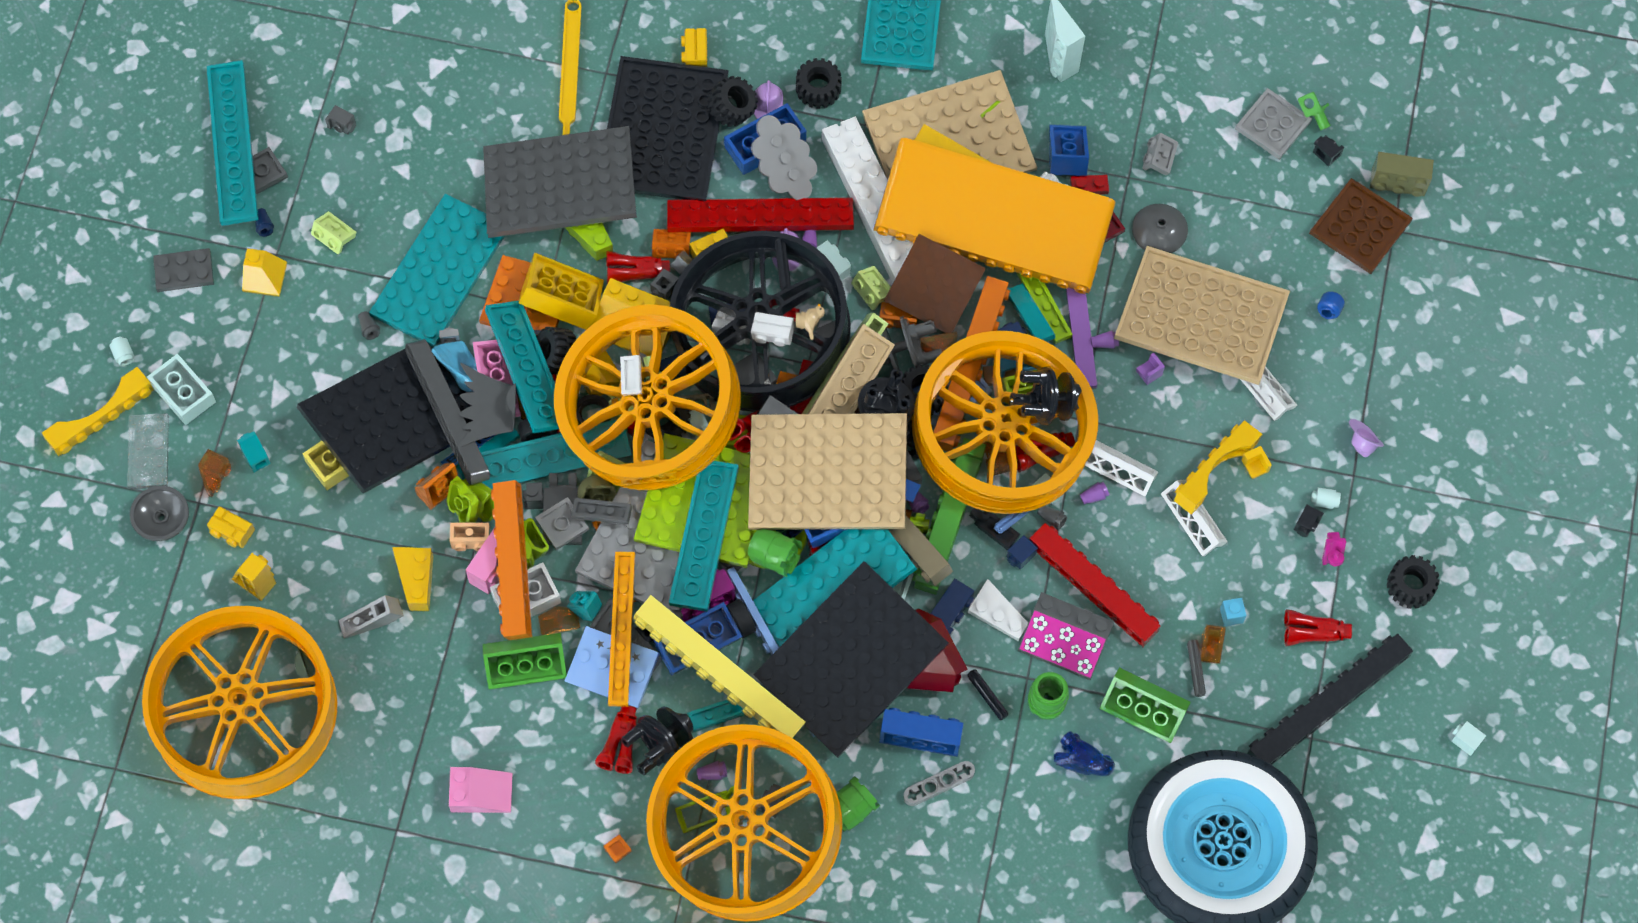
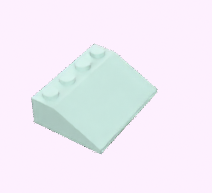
M1050 0L1045 30L1051 74L1062 82L1079 72L1085 35L1058 0Z

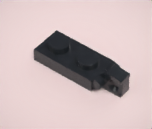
M976 508L971 510L969 516L975 521L974 524L977 528L1006 550L1011 548L1020 537V533L1012 527H1009L1003 533H998L994 526L1001 519L992 512H982Z

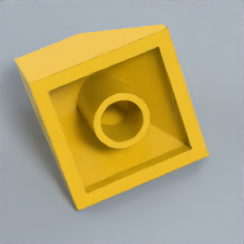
M247 248L243 264L242 291L280 297L287 261L267 251Z

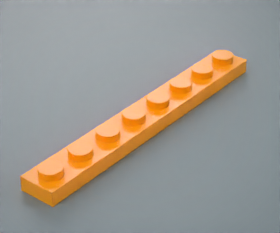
M615 552L608 706L629 707L635 552Z

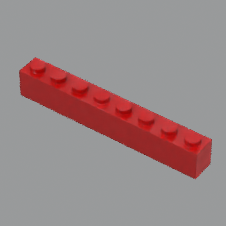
M1044 523L1029 538L1038 548L1037 553L1139 645L1144 647L1159 632L1161 625L1158 619L1153 615L1147 614L1144 607L1138 602L1135 603L1125 590H1120L1112 578L1102 574L1101 569L1096 564H1091L1083 552L1074 549L1068 539H1063L1058 534L1056 528Z

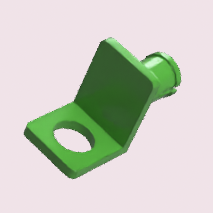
M1314 92L1298 98L1305 117L1314 116L1320 131L1331 126L1324 113L1329 103L1321 106ZM1307 98H1310L1314 101L1313 108H1308L1305 106V100Z

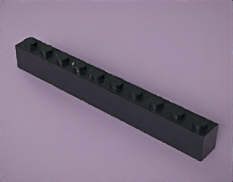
M1398 633L1393 637L1389 635L1382 641L1383 645L1381 647H1374L1367 653V658L1364 660L1362 658L1358 659L1352 665L1354 668L1349 672L1347 669L1338 676L1339 679L1335 683L1330 681L1323 687L1324 691L1322 693H1315L1308 699V704L1305 706L1303 704L1299 705L1293 711L1294 715L1290 718L1285 716L1279 722V726L1276 729L1270 728L1264 733L1265 737L1263 739L1253 741L1248 746L1250 749L1247 754L1273 765L1407 660L1413 653V650Z

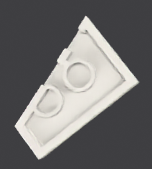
M988 579L968 610L969 614L1018 642L1028 625L1023 616Z

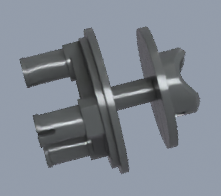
M900 317L905 340L895 343L883 366L892 363L893 368L898 369L897 372H899L896 353L907 349L915 369L917 365L921 364L922 367L925 364L933 363L942 353L941 348L924 353V351L922 352L920 339L923 336L937 333L934 321L929 320L921 324L910 325L907 318ZM885 328L883 337L892 342L888 330Z

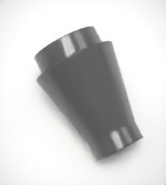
M367 311L361 312L358 318L363 337H366L368 340L377 338L380 334V327Z
M1048 506L1039 508L1037 512L1046 522L1057 529H1061L1067 520L1064 512Z

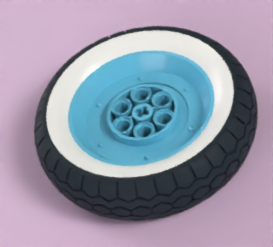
M1207 750L1189 754L1173 761L1160 770L1147 783L1140 793L1130 817L1128 852L1134 875L1142 891L1162 914L1175 923H1277L1295 908L1311 883L1317 863L1318 839L1311 810L1301 792L1286 775L1266 761L1246 753L1231 750ZM1223 819L1227 821L1228 826H1221L1219 824V820ZM1201 828H1208L1210 834H1203ZM1236 831H1242L1245 834V838H1239L1236 835ZM1220 839L1222 840V842L1226 841L1225 846L1223 844H1219ZM1206 847L1210 854H1202L1200 848ZM1235 851H1242L1245 857H1237ZM1217 859H1224L1227 865L1220 866Z

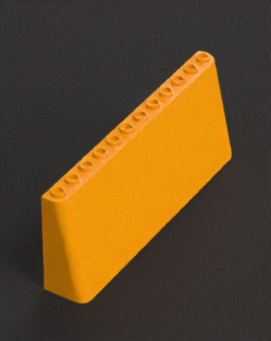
M901 138L896 149L873 230L877 231L880 235H891L897 240H908L913 242V244L918 234H921L973 262H983L989 267H1000L1009 273L1017 272L1026 278L1034 277L1043 283L1051 282L1057 284L1060 288L1075 289L1077 293L1089 294L1116 202L1106 196L912 139Z

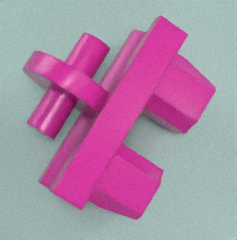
M1339 532L1327 533L1322 557L1323 565L1329 563L1335 567L1342 565L1344 562L1346 539L1340 538Z

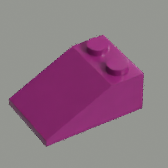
M717 569L709 609L723 602L725 605H728L736 600L735 587L725 569L720 571ZM683 608L681 610V619L683 622H687L706 611Z

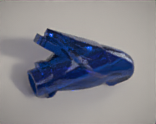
M1070 731L1062 737L1060 743L1062 744L1061 748L1065 752L1054 754L1056 765L1084 775L1109 776L1113 773L1115 763L1110 756L1103 755L1097 748L1081 740L1077 733Z

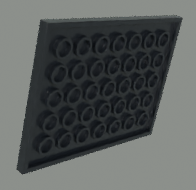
M620 56L607 129L629 126L635 193L681 200H707L720 121L717 122L715 120L716 117L710 114L711 109H708L707 105L709 102H707V98L712 88L728 77L729 70Z
M405 349L297 404V409L362 493L451 447L408 359ZM435 357L460 411L462 412L464 409L472 406L460 397L461 394L467 392L458 386L453 375ZM464 418L466 424L473 421L471 419Z
M863 561L753 675L778 700L805 721L804 725L839 758L949 645V642Z

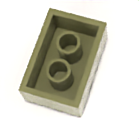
M1378 151L1371 170L1370 188L1377 191H1393L1396 194H1412L1416 197L1425 196L1432 180L1434 160Z

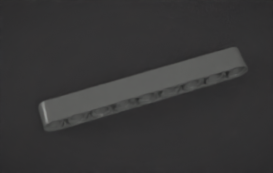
M422 339L406 344L405 350L408 359L468 484L473 485L489 480L488 467L476 442L474 441L457 448L470 430L463 429L466 425L464 417L459 415L461 411L427 341Z

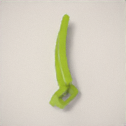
M734 786L728 791L715 793V795L721 796L724 800L731 799L728 797L732 793L734 795ZM708 796L700 798L703 802L711 799ZM692 801L675 808L683 833L717 822L718 819L714 818L687 828L681 810L697 803ZM725 807L727 813L726 815H728L730 813V807Z

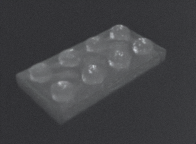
M168 413L129 415L128 489L168 486Z

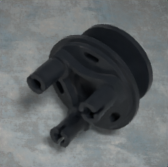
M1043 367L1037 371L1020 372V381L1022 383H1033L1032 391L1027 392V394H1010V399H1013V401H1010L1011 405H1023L1021 407L1022 416H1035L1041 425H1049L1053 421L1055 414H1057L1061 421H1068L1072 417L1074 410L1079 409L1077 400L1082 389L1079 384H1075L1070 373L1063 372L1057 379L1051 367Z
M893 369L889 378H876L866 383L858 396L859 414L907 413L908 423L914 414L915 399L910 389L901 382L903 372L899 370V373H897L898 369Z
M665 706L660 707L656 712L657 719L649 715L641 716L638 719V724L621 738V742L627 748L639 738L642 739L649 751L644 754V757L647 759L636 766L640 774L645 776L654 767H659L662 763L666 764L679 750V747L682 748L693 739L691 731L694 727L687 714L676 713Z

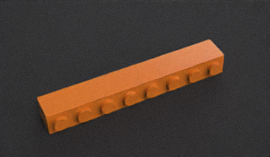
M516 480L493 483L491 498L494 501L492 516L496 528L493 530L494 537L497 540V547H495V555L498 558L496 573L500 585L497 587L498 595L501 597L499 613L502 616V624L500 625V631L503 637L508 640L532 637L521 484Z

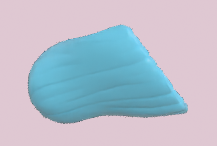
M456 341L433 347L431 349L432 353L453 375L458 386L466 392H474L464 383L465 381H473L468 377L460 364L463 363L477 371L475 358L470 353L466 344L463 341Z

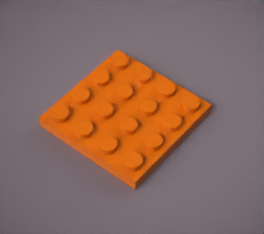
M502 255L479 319L480 324L491 326L485 312L486 305L518 301L520 299L521 290L531 262ZM524 306L533 330H542L545 327L557 328L559 319Z

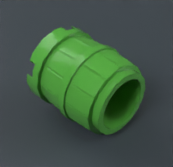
M759 529L750 541L748 556L751 561L763 568L776 571L779 575L788 577L787 573L791 574L799 562L801 555L797 553L798 548L802 550V542L795 538H789L778 531Z
M1047 672L1039 675L1034 680L1028 694V706L1033 714L1035 713L1044 720H1051L1061 715L1069 698L1068 685L1065 679L1057 673ZM1045 695L1052 697L1053 700L1045 699Z
M856 776L837 791L842 812V830L844 832L846 830L850 831L859 823H862L872 811L880 807V804L877 803L878 801L864 785L858 782L859 779Z

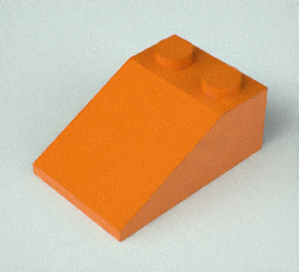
M444 463L442 466H437L428 477L422 478L416 483L414 487L416 494L430 510L447 498L450 482L458 476L455 464Z

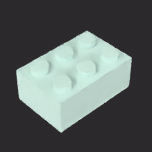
M178 354L147 376L153 389L185 425L216 403L212 392Z

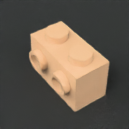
M450 523L451 548L456 551H466V549L479 551L491 533L490 524Z

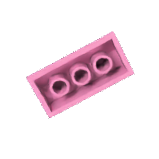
M497 340L473 342L477 371L498 381L514 385ZM516 393V395H515V417H519V416H520V410H519L518 399H517V393Z

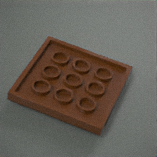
M1351 178L1310 230L1309 234L1369 274H1372L1412 222L1413 218Z
M918 234L884 301L924 322L934 321L937 329L951 335L986 268Z

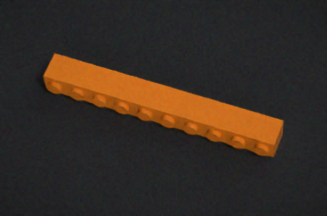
M987 276L966 337L982 332L998 331L1000 322H997L999 316H1003L1005 310L1003 302L1004 300L1008 301L1011 291L1008 290L1009 282ZM988 358L965 363L958 368L957 372L975 383L976 381L980 382L983 374L981 367L986 365ZM951 381L948 390L970 401L971 394L956 382ZM944 400L933 433L966 422L967 420L964 417L967 413L955 408ZM957 434L937 442L943 451L949 452L958 446L961 436Z

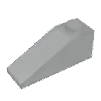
M384 595L340 619L339 623L344 638H349L388 625L404 615L399 599Z

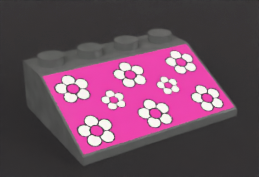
M1041 592L1018 651L1091 680L1114 621Z

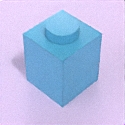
M1242 598L1222 602L1220 611L1224 627L1244 623L1247 615Z

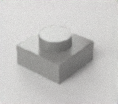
M446 328L439 331L441 344L460 341L458 329Z

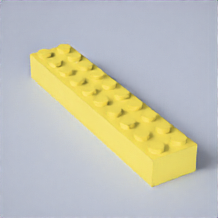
M652 595L635 613L633 618L636 621L634 623L640 629L644 630L646 628L651 632V638L658 643L662 641L666 645L665 649L672 655H679L682 658L680 661L688 668L692 666L696 669V674L704 681L708 679L713 683L711 685L713 689L719 693L724 692L728 696L726 699L735 706L737 704L743 708L742 712L749 718L754 717L759 721L757 723L759 726L780 731L793 738L804 725L805 721Z

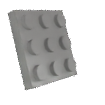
M1267 88L1239 121L1235 130L1280 160L1311 123L1312 118H1306L1304 112Z

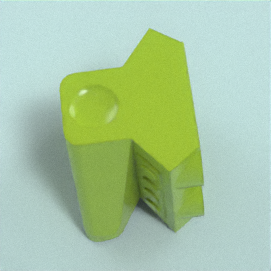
M456 476L449 485L446 500L448 508L452 513L458 515L461 523H476L478 517L483 522L491 521L493 519L492 509H494V501L491 498L492 489L482 482L469 485L466 479L462 480L459 476Z
M532 518L524 521L527 570L534 567L535 560L546 555L549 550L548 543Z

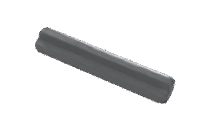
M1190 640L1187 646L1194 694L1196 697L1205 696L1206 690L1199 643L1197 640Z

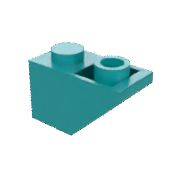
M255 431L245 433L237 440L245 459L254 473L271 464Z
M577 591L571 595L570 602L567 605V608L583 621H592L602 607L600 598L595 591Z

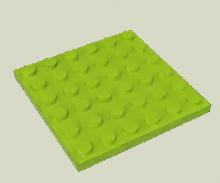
M664 433V459L675 457L696 440ZM725 447L714 461L738 464L739 470L719 562L748 568L750 560L748 547L753 535L757 531L749 530L750 453H742ZM697 475L671 487L647 491L634 536L635 542L680 552Z

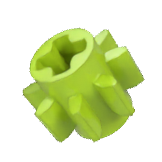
M916 513V517H911L910 521L922 534H927L930 519H925L926 514Z

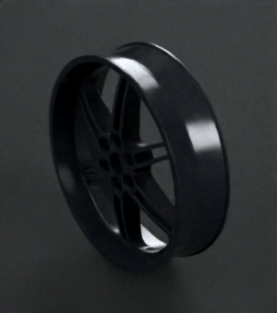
M752 231L732 235L712 244L698 254L685 268L671 296L669 307L687 312V308L692 302H700L734 317L733 321L714 334L725 350L743 339L748 338L751 340L755 380L749 385L740 384L741 411L755 412L759 410L770 395L788 408L812 397L850 341V314L843 283L838 272L828 258L817 248L789 234L773 231ZM781 239L782 242L786 243L788 260L812 269L815 275L791 285L789 289H784L774 295H768L766 291L764 261L768 257L776 258L775 241ZM755 258L760 259L761 287L755 288ZM750 259L748 296L741 298L724 291L703 286L710 277L720 270ZM821 291L829 294L835 309L834 334L830 338H824L813 332V341L822 345L819 346L807 340L806 338L810 339L808 331L805 328H796L795 322L794 332L802 336L793 333L791 342L818 354L817 358L804 372L793 379L775 385L771 384L769 342L758 343L752 339L751 335L755 313L783 316ZM756 299H762L760 302H755ZM773 306H779L777 309H771ZM742 308L746 309L744 312H739ZM743 325L747 326L745 329H739ZM678 331L671 332L677 353L682 355L693 348L687 339V335ZM757 346H763L765 382L763 384H760ZM704 351L685 366L686 374L694 372L710 361L712 358L709 353ZM708 374L694 384L703 394H709L714 398V401L718 402V378Z

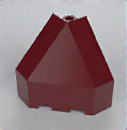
M919 608L915 609L949 642V645L907 688L953 692L954 686L958 685L961 680V673L968 669L942 619Z

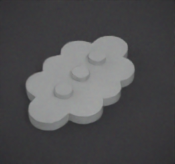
M771 115L760 118L756 125L759 137L751 144L752 154L760 160L759 171L768 177L769 187L775 193L788 192L790 197L796 200L808 198L812 193L810 179L817 172L816 162L813 158L809 157V145L800 139V131L796 125L792 123L781 125L779 120Z

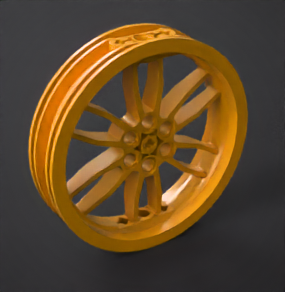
M638 305L624 308L603 317L591 325L578 337L564 357L558 371L554 389L555 416L560 432L568 446L596 475L614 485L634 490H657L671 487L703 471L718 457L731 438L738 420L741 403L740 383L736 368L729 354L714 333L691 314L663 305ZM678 331L699 343L677 357L659 374L662 355L661 333ZM641 335H653V349L649 366L643 367L641 361L642 394L623 396L621 393V382L619 387L599 384L585 378L593 364L614 374L621 380V371L597 358L610 346L631 336L632 356L640 355L639 337ZM704 351L709 353L712 358L710 362L688 375L673 380L688 363ZM715 369L717 370L719 397L715 410H711L694 401L673 396L675 393L696 384ZM650 376V379L644 382V379ZM667 383L665 388L660 389L662 384ZM581 384L602 394L622 398L620 401L596 412L580 425L578 424L576 409ZM663 402H667L666 406L660 407ZM635 405L633 410L628 411L630 406ZM677 407L695 410L712 418L706 429L702 431L682 421L673 413ZM647 413H651L648 418H644ZM622 414L607 431L588 444L583 437L585 432L607 419ZM663 417L668 418L683 430L699 436L686 450L671 459H664V444L659 424L660 419ZM636 421L633 436V463L615 464L595 452L618 437L629 425ZM646 428H652L655 439L656 458L654 460L641 461Z
M989 331L974 334L954 343L943 351L932 363L923 379L917 394L912 417V436L917 455L935 483L950 496L968 506L1000 514H1015L1036 510L1052 503L1067 492L1081 474L1093 450L1098 432L1096 400L1089 382L1079 367L1065 353L1052 344L1037 337L1013 331ZM994 358L992 381L995 398H991L975 382L957 372L958 368L971 361ZM1000 358L1016 361L1015 382L1012 392L1003 391L1000 377ZM1022 363L1041 370L1043 367H1051L1057 379L1061 373L1068 372L1073 376L1075 384L1080 385L1082 392L1077 400L1079 409L1074 410L1078 422V437L1073 448H1070L1054 435L1031 425L1039 423L1035 416H1019L1018 413H1021L1023 405L1010 404V401H1013V399H1010V394L1018 393ZM949 381H954L968 391L979 404L963 399L945 387ZM940 396L955 408L978 419L959 423L933 433L931 406L936 397ZM1002 402L1008 403L1009 406H1004ZM985 409H989L993 413H988L985 411ZM984 427L991 428V431L986 430ZM1017 431H1022L1024 435L1019 434ZM972 432L977 434V437L970 442L946 453L943 452L937 442L957 434ZM1000 437L1006 438L1007 441H1006V442L1002 441V440L1000 439ZM1030 439L1048 445L1063 454L1064 458L1061 463L1054 462L1042 453ZM985 442H989L993 446L987 467V483L968 475L958 468L951 459L965 455ZM1015 445H1018L1035 462L1053 472L1052 477L1037 485L1016 488L1017 459ZM998 451L1006 452L1010 470L1009 487L993 485L994 464Z

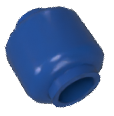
M1326 292L1318 303V312L1325 319H1335L1341 314L1345 301L1336 292Z

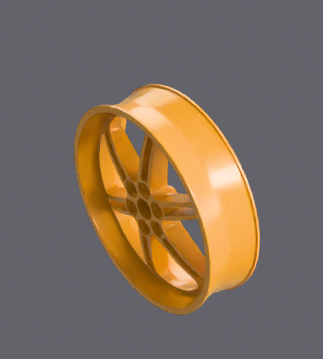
M231 606L219 608L201 614L182 625L169 636L154 656L143 687L142 708L145 725L151 740L167 765L188 785L201 792L220 798H257L272 794L293 784L304 776L322 756L332 737L337 718L338 702L334 679L324 655L315 640L302 626L281 613L261 607ZM252 627L259 629L239 672L236 674H229L202 647L206 639L223 631ZM268 634L259 653L257 661L254 665L253 670H250L251 664L256 656V653L261 645V642L264 636ZM276 638L285 639L297 646L315 667V675L309 678L267 683L257 682L272 642ZM197 648L221 674L215 678L192 650ZM188 655L192 657L216 686V690L211 694L164 706V689L171 670L182 656ZM245 678H251L248 684H242ZM231 682L230 687L222 688L224 683ZM315 685L314 687L293 689V690H287V691H282V692H277V693H271V694L269 693V692H271V691H277V690H283V689H289V688H296V687H302V686ZM258 692L264 693L261 698H254ZM314 695L317 697L318 705L311 733L303 746L299 748L291 747L262 712V708L270 703ZM217 701H224V703L221 706H215V703ZM203 705H208V707H203V708H199V709H194V710H190V711H186V712H182V713H178V714H175V715H171V716L165 717L166 715H169V714H172V713H176V712L188 710V709L195 708V707H199V706H203ZM249 711H256V714L254 716H247ZM232 714H235V715H236V718H235L234 720H232V721H228V720H227V718H228L230 715H232ZM220 715L207 760L203 765H195L183 758L170 745L165 736L166 727L172 723ZM263 720L289 753L284 755L257 724ZM242 724H249L279 756L276 764L262 772L239 778H225L221 775V770L238 728ZM225 728H228L229 730L222 745L215 768L211 770Z
M740 724L724 726L705 732L686 743L670 758L660 772L653 786L647 808L648 842L655 863L664 878L679 894L698 908L711 915L733 921L749 922L774 918L793 910L805 902L817 891L829 875L836 861L842 839L841 806L837 792L825 770L799 742L780 731L758 725ZM728 745H736L738 753L734 795L731 799L724 800L687 779L690 770L708 754ZM748 746L746 789H741L744 749ZM768 747L779 750L795 758L806 767L807 774L802 779L759 800L754 799V752L757 748ZM808 783H811L809 787L793 794L792 796L770 807L769 803L787 795L788 793ZM685 784L717 801L715 807L709 806L681 789L680 785ZM679 793L716 815L718 820L714 826L680 849L672 851L667 837L666 814L672 795ZM811 793H815L819 797L824 821L821 847L815 852L804 849L768 825L770 817ZM742 797H748L747 804L739 805ZM761 806L765 807L764 814L758 816L756 814L757 809ZM730 807V813L723 816V808ZM744 819L748 821L746 827L743 826ZM729 827V834L721 836L722 829ZM764 827V833L761 836H757V828ZM771 835H775L810 858L809 861L806 862L770 842ZM712 836H716L715 840L704 845L703 847L699 848L698 850L694 851L687 857L677 862V859L679 857H681L688 851L692 850L696 846L700 845L704 841L708 840ZM741 837H746V844L738 846V840ZM730 842L732 843V897L722 899L709 896L692 887L683 878L682 870L687 864ZM757 842L769 846L802 866L800 875L790 886L777 895L761 902H754L750 897L752 847ZM739 853H744V897L740 900Z

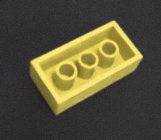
M323 441L302 453L305 462L326 490H329L349 476Z

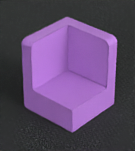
M1152 353L1148 361L1136 368V372L1148 385L1162 376L1165 366L1155 353Z

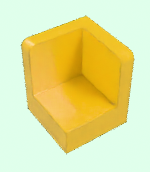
M1261 446L1245 452L1242 457V462L1252 479L1268 473L1272 466Z

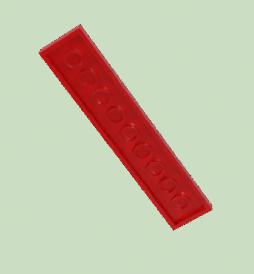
M853 198L667 200V232H716L720 229H724L725 232L784 231L785 228L789 231L854 230Z

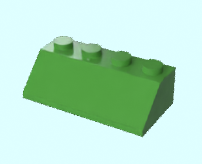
M561 633L483 644V658L489 689L564 679L567 676Z
M1119 667L1099 709L1171 743L1191 702Z

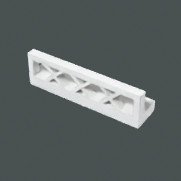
M1266 366L1259 385L1241 380L1274 421L1278 420L1286 411L1292 410L1297 406Z
M1097 440L1091 452L1094 454L1096 461H1087L1085 463V466L1143 496L1147 495L1152 482L1158 474V471ZM1106 460L1111 462L1113 469L1109 471L1103 469L1101 462ZM1122 469L1128 471L1130 478L1125 480L1120 478L1118 471ZM1142 478L1148 481L1145 489L1138 487L1135 479Z
M1177 480L1163 491L1161 495L1201 555L1206 556L1214 548L1221 547L1228 541L1203 504L1192 515L1188 512V517L1182 516L1180 513L1181 506L1172 501L1168 495L1174 489L1176 490L1181 483L1185 484L1187 482L1186 480ZM1192 521H1195V522L1198 523V525H1199L1198 533H1195V532L1192 531V529H1191V522H1192ZM1202 537H1207L1211 543L1206 549L1201 544Z

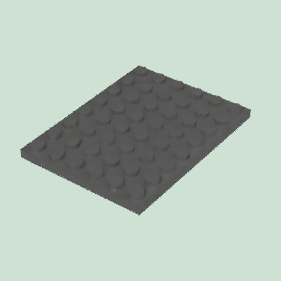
M629 126L483 146L488 238L637 218Z

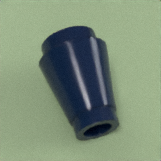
M260 208L258 209L259 220H255L256 232L262 237H267L273 233L274 225L266 210Z

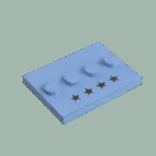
M586 626L565 682L608 698L611 635ZM631 643L629 706L639 709L660 653Z

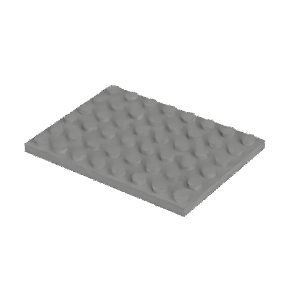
M648 440L644 442L641 461L654 460L656 458L655 443ZM620 487L612 502L629 503L632 505L629 525L601 522L575 572L613 590L615 552H635L633 600L644 604L649 596L652 595L681 619V610L683 608L669 606V598L680 552L634 541L648 490Z

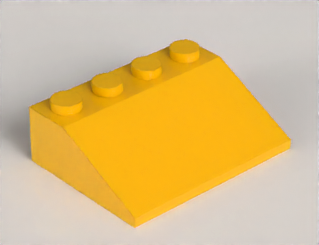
M534 252L521 290L519 304L587 330L597 316L604 280Z
M610 278L601 297L598 313L593 324L603 317L624 308L638 305L670 306V301ZM671 332L661 333L662 352ZM641 335L639 337L640 352L646 356H651L653 335ZM631 336L625 337L613 345L630 351Z

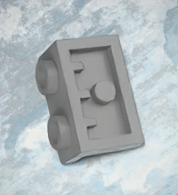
M1159 133L1151 137L1147 143L1148 150L1143 158L1144 164L1142 169L1146 171L1152 168L1166 176L1170 174L1178 142Z

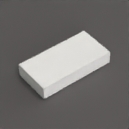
M641 356L620 357L622 395L642 394Z

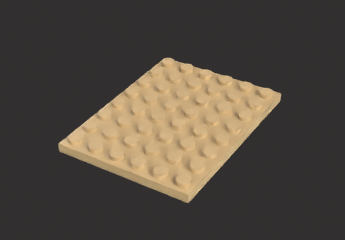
M1001 70L862 111L887 180L899 140L901 138L915 140L924 124L993 164L1024 173L1037 170V165ZM997 100L1000 101L996 107L985 114L984 118L980 117Z
M1147 246L1114 339L1259 385L1290 291Z
M907 413L752 415L749 530L905 529Z

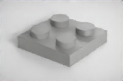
M568 497L535 517L556 550L589 530L584 520L571 517L573 504Z

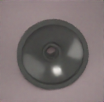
M1151 204L1136 214L1133 220L1132 233L1136 243L1143 250H1146V247L1149 246L1173 253L1180 249L1186 241L1188 225L1185 217L1176 208L1167 204Z
M154 486L144 490L135 498L130 509V521L134 530L141 537L150 541H165L175 537L184 529L189 518V507L186 499L179 491L168 486ZM161 516H165L164 520H159Z

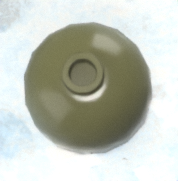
M591 475L581 481L577 490L578 498L610 502L614 500L617 494L613 484L598 475Z

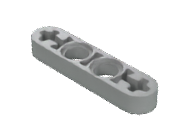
M963 761L908 787L904 792V802L909 806H916L971 780L975 774L974 765L969 761ZM963 767L971 769L969 775L963 773L959 775L960 780L957 779V774L962 772ZM951 775L954 778L953 783H944L943 776ZM933 783L936 786V790L929 793L925 790V785ZM919 787H921L922 793L916 796V800L908 799L909 792L916 794L920 790Z

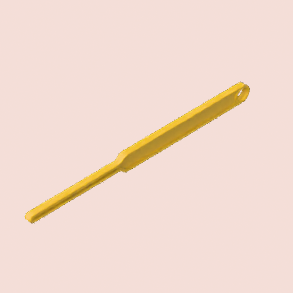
M568 0L565 3L559 121L563 124L562 135L570 134V125L576 120L582 11L579 0ZM576 3L579 5V8L571 11L568 9V6Z

